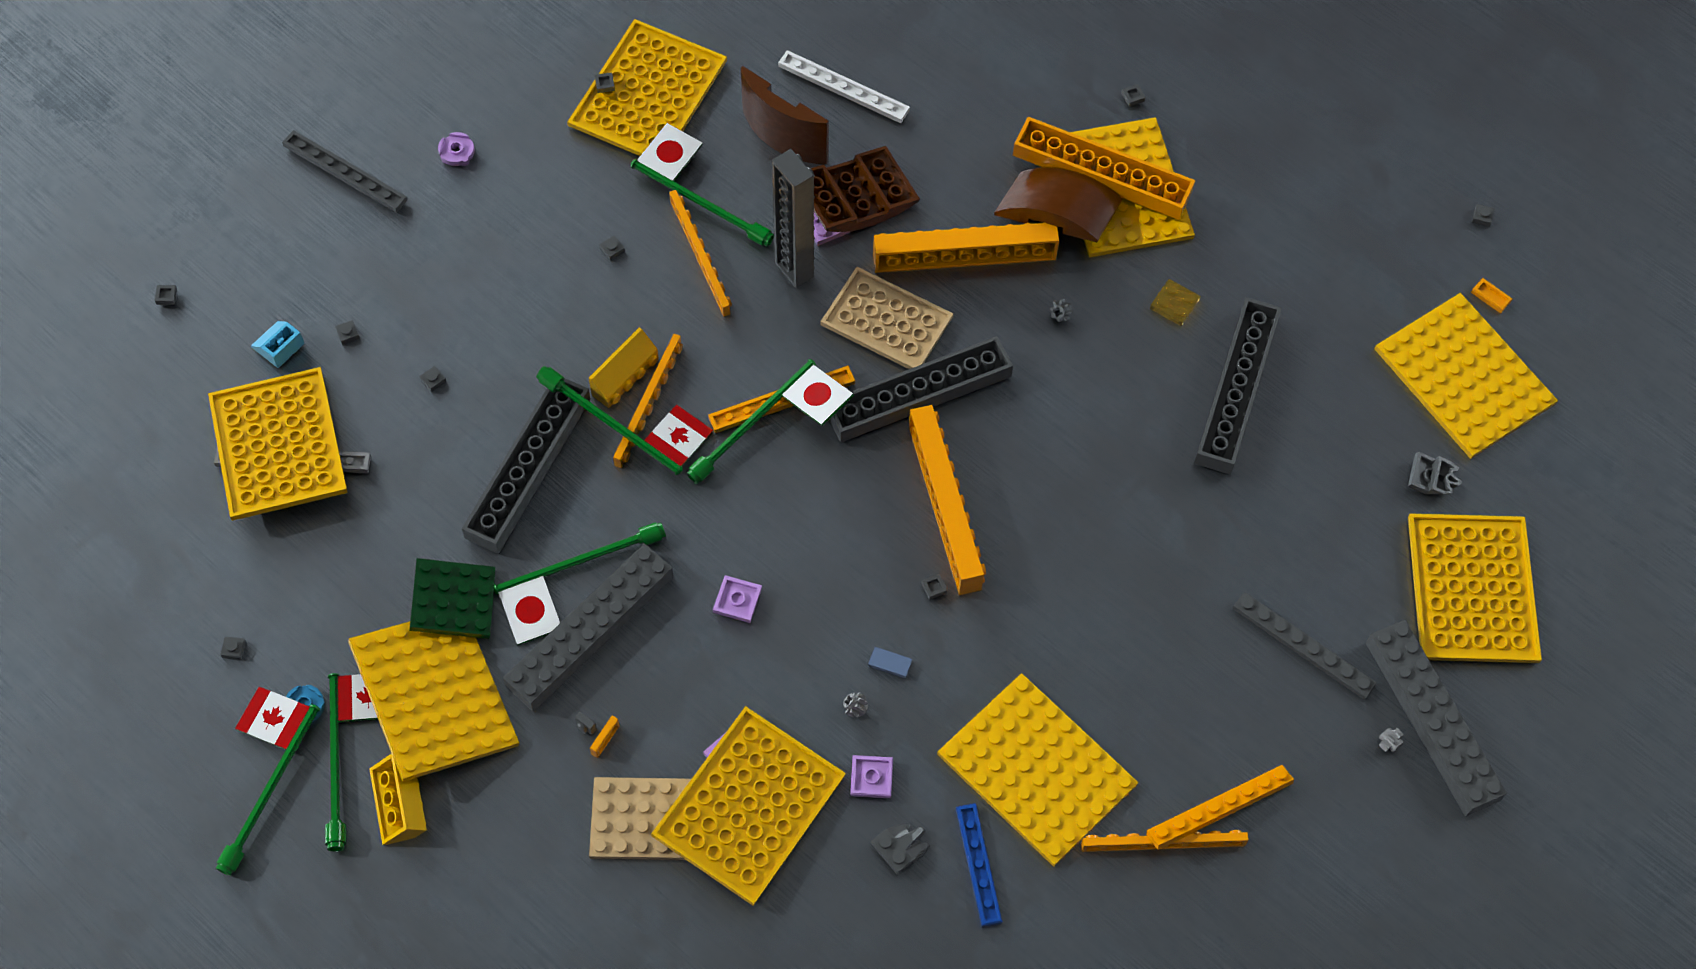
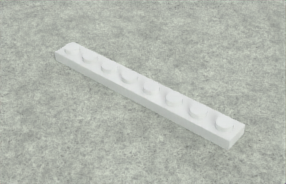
M788 50L778 62V67L899 123L903 122L910 111L909 106Z

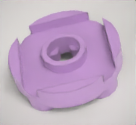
M453 132L449 134L450 136L443 137L438 144V152L442 162L451 166L468 165L475 153L474 143L469 139V136L461 132ZM456 147H459V149H460L459 151H456V152H455V151L452 150V149H456Z

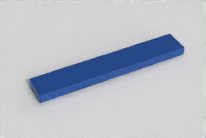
M974 803L956 807V813L981 927L1002 924L1003 921L977 805Z

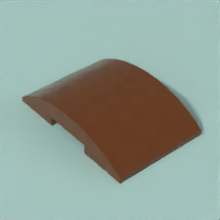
M742 66L743 113L757 136L781 154L792 149L795 154L801 156L803 162L827 164L829 162V121L802 103H799L796 107L771 91V83Z
M886 146L856 154L853 160L826 168L823 164L811 168L815 175L814 212L826 231L849 232L864 229L884 222L920 201L917 193Z
M1034 168L1020 172L995 210L994 215L1022 223H1029L1032 219L1063 228V234L1097 243L1122 202V198L1106 185L1084 174L1061 168Z

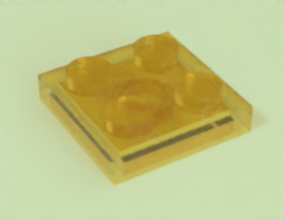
M1168 279L1150 305V309L1182 326L1199 302L1201 296Z

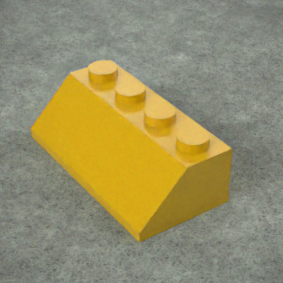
M640 327L589 377L592 396L607 408L616 404L620 400L621 395L625 391L628 392L632 388L633 383L637 379H641L645 375L646 370L650 366H654L658 361V349Z
M391 753L369 768L382 845L413 839L427 831L418 779L414 778L402 782Z

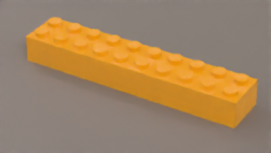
M1029 116L1014 143L1013 156L1041 167L1061 168L1084 174L1106 185L1121 198L1180 220L1193 192L1195 180Z
M1044 222L1021 225L1008 224L1006 226L991 225L988 227H970L965 229L953 228L951 230L936 229L933 231L909 233H881L874 235L875 273L1056 260L1059 236L1057 226Z
M932 405L910 409L909 430L958 594L963 595L981 591L982 584L985 583L984 575H986L984 563H980L979 546H975V533L968 524L970 523L969 513L964 511L965 500L958 491L960 489L959 480L954 478L953 475L955 468L953 461H949L948 455H950L948 445L943 442L945 437L943 428H939L938 412L934 411Z

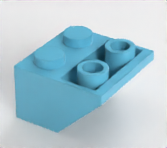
M277 321L251 347L279 368L305 343L301 333L288 322Z

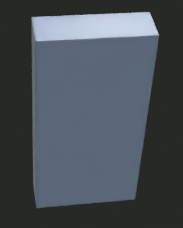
M874 647L868 667L906 679L912 659Z

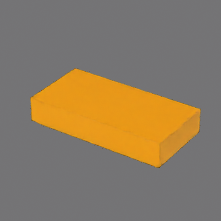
M1484 278L1471 291L1473 295L1500 314L1513 300V298Z
M613 715L610 717L591 745V755L596 758L601 755L620 727L618 718Z

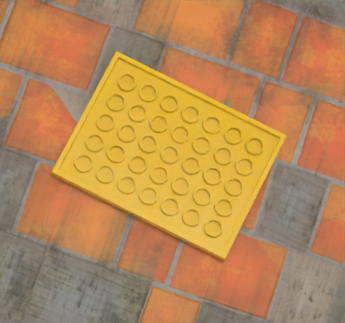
M634 19L599 72V74L612 72L615 91L597 93L596 81L594 80L567 121L569 127L641 156L666 123L682 132L684 131L726 64L727 56Z
M1156 117L1070 132L1174 172ZM1122 198V202L1099 241L1096 243L1084 239L1090 258L1194 239L1195 233L1186 207L1180 220Z
M1461 292L1378 343L1374 348L1470 459L1558 402L1556 397Z
M321 367L208 393L228 509L232 521L348 493Z
M1409 514L1408 525L1419 644L1427 658L1440 661L1540 663L1542 658L1525 517Z
M410 621L349 638L348 643L402 782L519 746V740L476 638L409 631Z
M1022 673L937 751V755L1053 867L1139 783Z
M745 706L653 830L651 836L754 906L843 780L846 773Z

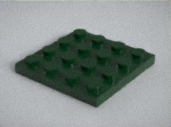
M417 558L409 631L489 639L495 567Z

